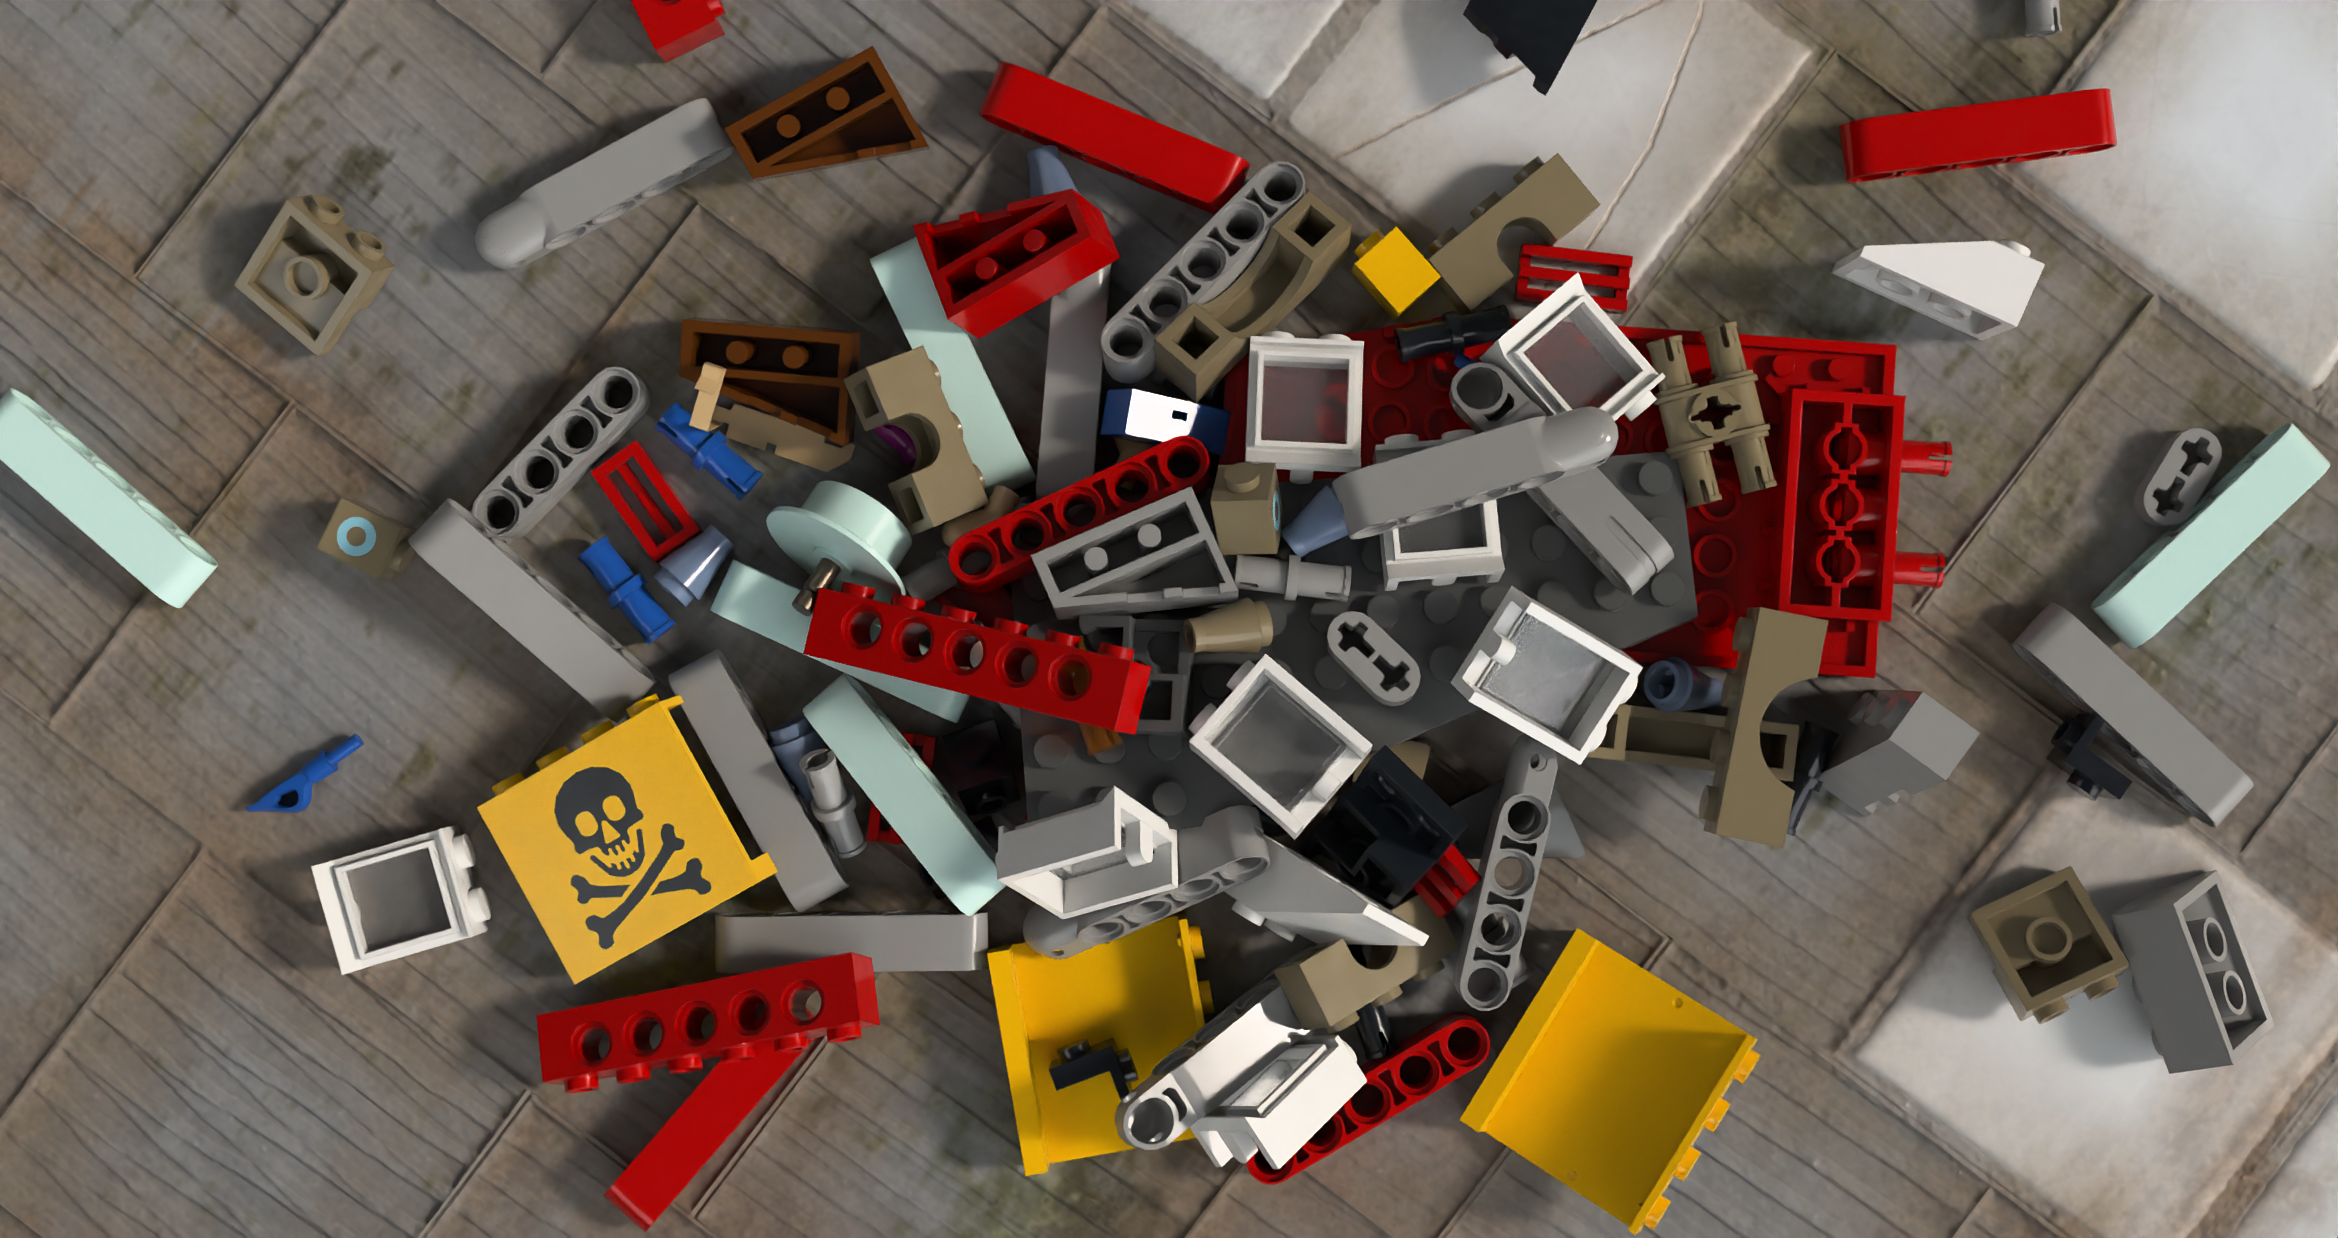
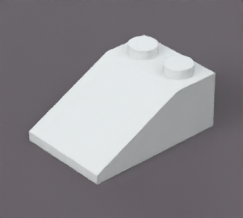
M1999 239L1998 242L1972 241L1863 246L1836 262L1831 273L1982 341L2018 326L2045 264L2030 258L2031 251L2027 247L2011 240Z
M1264 834L1263 839L1266 841L1271 861L1270 867L1261 875L1224 891L1236 899L1231 908L1232 910L1259 926L1265 920L1263 925L1291 942L1296 934L1317 944L1344 938L1346 944L1424 946L1429 938V935L1316 862Z

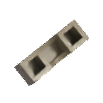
M1559 153L1554 155L1545 164L1539 156L1534 158L1513 176L1518 186L1502 199L1496 191L1493 192L1470 212L1475 219L1472 224L1459 234L1452 226L1427 247L1433 255L1427 261L1441 276L1436 284L1461 315L1473 312L1505 286L1514 276L1498 254L1497 240L1501 231L1513 226L1526 227L1534 231L1547 246H1553L1601 205Z
M924 346L865 367L843 379L865 432L882 425H894L908 433L914 442L916 462L912 471L907 476L888 484L910 536L989 504L985 493L984 477L980 469L972 463L963 441L961 422L948 406L941 389L939 370L935 363L928 358Z
M1417 892L1408 893L1393 909L1385 905L1384 907L1429 935L1424 946L1371 945L1370 959L1367 965L1363 967L1353 958L1343 938L1318 944L1276 968L1274 972L1303 1030L1308 1031L1326 1027L1329 1034L1341 1031L1360 1019L1356 1011L1370 1003L1373 1008L1378 1007L1400 996L1403 992L1399 985L1412 977L1415 982H1418L1444 969L1445 966L1441 959L1460 949L1445 918H1439Z

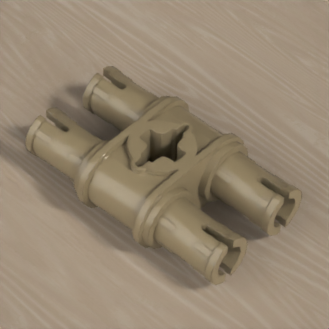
M1736 321L1724 323L1721 327L1716 325L1701 330L1714 379L1709 381L1710 385L1699 388L1698 383L1692 384L1681 335L1669 337L1665 341L1660 339L1646 344L1653 368L1659 375L1663 373L1666 376L1657 384L1659 393L1654 394L1657 400L1653 402V405L1659 407L1669 447L1665 449V453L1669 455L1670 460L1676 459L1681 473L1687 508L1722 500L1709 453L1710 450L1714 449L1713 444L1721 442L1725 443V447L1731 446L1742 488L1740 489L1741 494L1777 486L1764 437L1769 436L1768 430L1771 428L1770 424H1765L1755 386V381H1758L1757 374L1754 375L1753 370H1747ZM1707 401H1709L1712 409L1732 410L1731 413L1716 422L1715 430L1711 421L1691 420L1692 417L1707 408Z

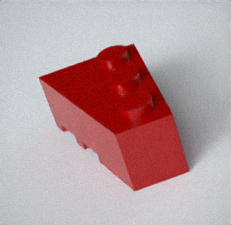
M1073 189L1007 203L1006 209L985 214H979L976 211L959 214V220L932 225L929 222L912 225L947 319L979 339L1120 258L1102 212Z

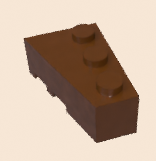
M873 46L724 128L752 178L757 181L930 149Z
M703 317L682 319L679 376L697 383L704 363L709 362L726 368V373L720 394L743 404H750L778 416L783 421L804 427L845 447L854 441L856 409L843 379L858 372L861 331Z

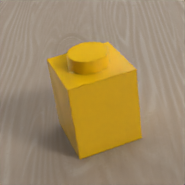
M1397 226L1386 236L1379 230L1375 231L1354 251L1359 260L1354 263L1351 273L1394 321L1428 292L1441 277Z

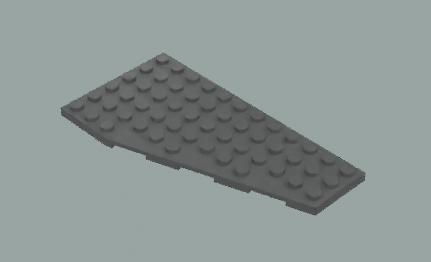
M1665 452L1610 456L1605 463L1597 467L1664 537L1674 552V559L1658 573L1653 574L1649 581L1633 596H1628L1617 589L1525 491L1496 499L1501 553L1505 567L1499 582L1487 583L1486 575L1457 577L1453 584L1434 586L1431 584V579L1399 581L1396 590L1385 591L1380 534L1362 539H1350L1349 535L1313 550L1301 558V562L1344 567L1345 565L1351 566V585L1347 603L1339 600L1297 596L1295 601L1283 599V594L1244 589L1238 590V600L1248 597L1253 602L1263 601L1267 605L1273 623L1272 642L1269 646L1261 647L1257 654L1195 653L1192 722L1209 703L1218 708L1233 692L1226 686L1228 681L1248 659L1256 665L1267 654L1373 744L1370 754L1365 758L1367 759L1376 754L1384 745L1388 748L1463 716L1466 717L1483 710L1469 702L1450 682L1511 586L1618 650L1634 646L1693 621L1698 616L1683 483L1676 459L1670 460L1669 455H1666ZM1337 478L1316 479L1308 484L1279 482L1284 513L1282 529L1295 519L1326 484L1331 488L1333 486L1332 482ZM1204 488L1201 493L1196 495V498L1218 544L1210 502L1213 488ZM1147 493L1118 495V497L1125 502L1134 503L1143 499ZM1033 502L1016 503L1013 511ZM1087 504L1074 505L1068 510L1065 520L1072 526H1086L1093 521L1096 511ZM1479 504L1398 528L1400 553L1483 547ZM1036 528L1023 529L1014 538L1013 545L1022 551L1035 550L1041 545L1044 534ZM1281 534L1277 554L1244 555L1287 560L1289 554H1296ZM1223 555L1233 578L1236 555ZM1033 571L1011 582L1014 621L1029 625L1027 637L1045 640L1047 629L1081 637L1079 649L1093 652L1087 636L1081 632L1079 618L1057 620L1037 571ZM1226 605L1108 616H1131L1134 619L1186 620L1199 617ZM1350 611L1364 613L1414 659L1419 666L1421 678L1419 687L1411 700L1398 706L1383 705L1375 700L1332 658L1327 650L1326 638L1328 628L1334 618ZM1531 615L1514 642L1516 651L1512 660L1507 665L1500 664L1486 688L1505 699H1509L1542 685L1548 680L1596 661L1599 655ZM1359 626L1353 631H1349L1345 627L1339 629L1343 636L1339 645L1342 650L1346 652L1349 648L1355 647L1367 658L1372 655L1362 643V638L1365 634L1364 629ZM1032 653L1022 663L1021 672L1025 681L1035 671L1036 662ZM1379 659L1374 663L1384 675L1380 686L1388 692L1391 688L1397 687L1403 692L1408 688L1403 682L1407 673L1403 667L1399 666L1392 671ZM1085 665L1080 667L1074 676L1073 685L1077 694L1083 692L1089 682V673ZM1270 687L1217 750L1271 797H1274L1298 786L1301 787L1308 784L1340 745ZM1020 708L1028 823L1103 801L1114 786L1168 822L1169 829L1174 830L1201 827L1206 816L1227 807L1256 805L1190 749L1189 741L1195 735L1193 732H1191V737L1138 733L1133 735Z

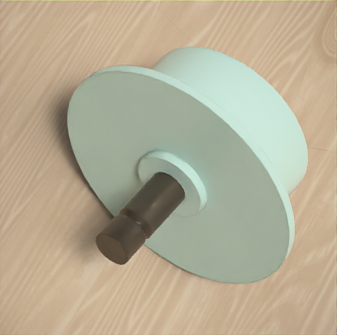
M821 481L815 486L801 508L778 506L769 513L766 523L775 542L796 564L810 574V577L804 584V589L800 590L792 602V606L805 616L812 615L819 587L825 589L831 587L840 592L843 581L876 589L874 600L888 604L891 602L893 593L905 596V587L895 570L911 548L912 538L904 524L890 510L869 495L840 482Z

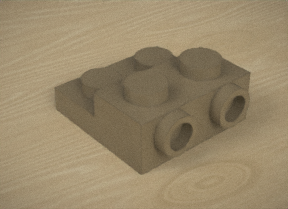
M310 194L286 200L234 286L319 357L331 352L357 311L369 308L395 268V265L384 256L387 248L378 237L366 231L355 232L341 220L345 213L337 202L323 195L313 196Z
M2071 866L1970 912L1967 917L1995 966L1992 972L2020 1021L2034 1016L2038 1024H2042L2067 1012L2070 1008L2066 1000L2085 992L2091 1001L2112 992L2120 986L2116 977L2122 975L2130 965Z

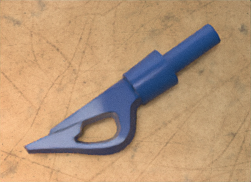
M354 734L329 753L322 750L304 764L302 769L265 794L258 802L246 807V810L248 812L298 813L303 811L311 802L312 785L337 771V763L364 745L359 735ZM297 791L298 803L291 805L278 804L283 800L284 794Z

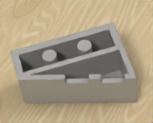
M1191 486L1031 555L1057 620L1079 618V615H1118L1226 605L1238 601L1236 584Z
M1876 689L1872 695L1868 692L1863 694L1851 708L1847 719L1852 723L1830 752L1818 780L1823 782L1822 787L1859 814L1867 817L1874 813L1879 801L1888 807L1896 804L1900 798L1896 792L1902 789L1913 796L1946 781L1980 732L1923 691Z

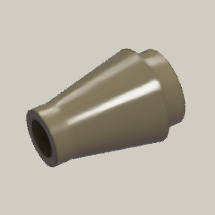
M1245 597L1199 617L1186 619L1183 623V637L1190 653L1257 654L1261 647L1271 644L1273 639V623L1270 611L1263 601L1253 602L1250 598Z

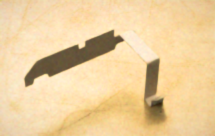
M709 362L704 363L701 375L694 389L699 390L689 426L709 432L723 425V422L729 424L726 433L727 438L764 451L766 450L767 443L776 445L775 455L825 472L851 460L855 444L850 443L845 447L842 446V448L825 443V436L737 403L733 404L731 410L717 406L716 403L726 368Z

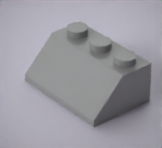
M2217 870L2199 874L2134 898L2111 915L2114 939L2120 949L2124 951L2133 975L2132 986L2134 994L2138 1001L2144 1004L2152 1026L2153 1045L2158 1054L2163 1056L2169 1074L2234 1065L2275 1026Z

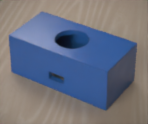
M1136 389L1108 390L1100 434L1156 446L1174 437L1190 436L1202 442L1209 456H1224L1231 411Z

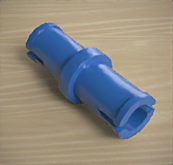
M679 402L674 403L659 419L660 421L655 425L654 429L664 434L692 458L690 464L698 471L705 469L741 501L755 487L763 473L759 470L757 471L725 444L728 438L720 431L714 434L711 431L706 432L689 426L692 415Z
M605 536L587 548L577 559L586 566L609 595L606 601L611 608L619 607L644 638V642L648 646L670 630L676 622L667 615L647 590L645 585L648 581L642 573L635 575L609 543L610 540Z

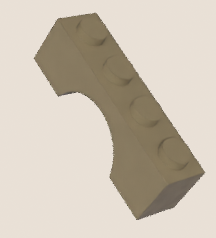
M1309 191L1271 227L1264 245L1253 262L1225 292L1204 304L1193 302L1154 339L1155 368L1197 403L1249 353L1251 336H1262L1275 328L1348 257L1351 224L1314 193Z
M1763 607L1747 608L1746 617L1740 616L1738 618L1732 639V649L1739 651L1735 674H1727L1721 694V705L1728 707L1724 729L1716 730L1710 749V762L1717 764L1713 785L1705 786L1699 805V818L1705 820L1703 831L1784 848L1795 791L1782 783L1767 766L1760 747V726L1767 707L1782 690L1799 681L1818 677L1828 620Z
M1564 697L1562 713L1572 698ZM1619 704L1606 725L1607 730L1602 743L1596 750L1588 753L1586 757L1715 772L1717 764L1710 762V749L1716 730L1724 729L1726 716L1684 711L1663 712L1657 708ZM1762 721L1760 726V747L1767 766L1779 780L1793 781L1799 725Z

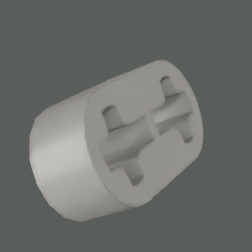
M2191 428L2170 436L2135 492L2134 509L2140 519L2152 526H2166L2181 522L2189 515L2218 468L2222 458V447L2214 434L2202 428ZM2197 442L2199 446L2196 453L2203 458L2201 463L2189 464L2183 472H2180L2188 456L2185 451L2181 450L2182 446ZM2174 482L2175 485L2167 499L2174 505L2173 509L2158 513L2156 509L2159 502L2152 497L2153 493L2166 491Z
M1350 611L1334 618L1328 628L1326 638L1327 650L1332 658L1375 700L1383 705L1398 706L1411 700L1419 687L1421 678L1419 666L1414 659L1364 613ZM1358 626L1364 629L1365 634L1362 638V643L1372 655L1367 658L1355 647L1349 648L1346 652L1342 650L1339 645L1343 636L1339 629L1345 627L1347 630L1353 631ZM1379 659L1392 671L1399 666L1403 667L1407 671L1403 682L1408 688L1403 692L1397 687L1391 688L1388 692L1380 686L1384 675L1374 663Z

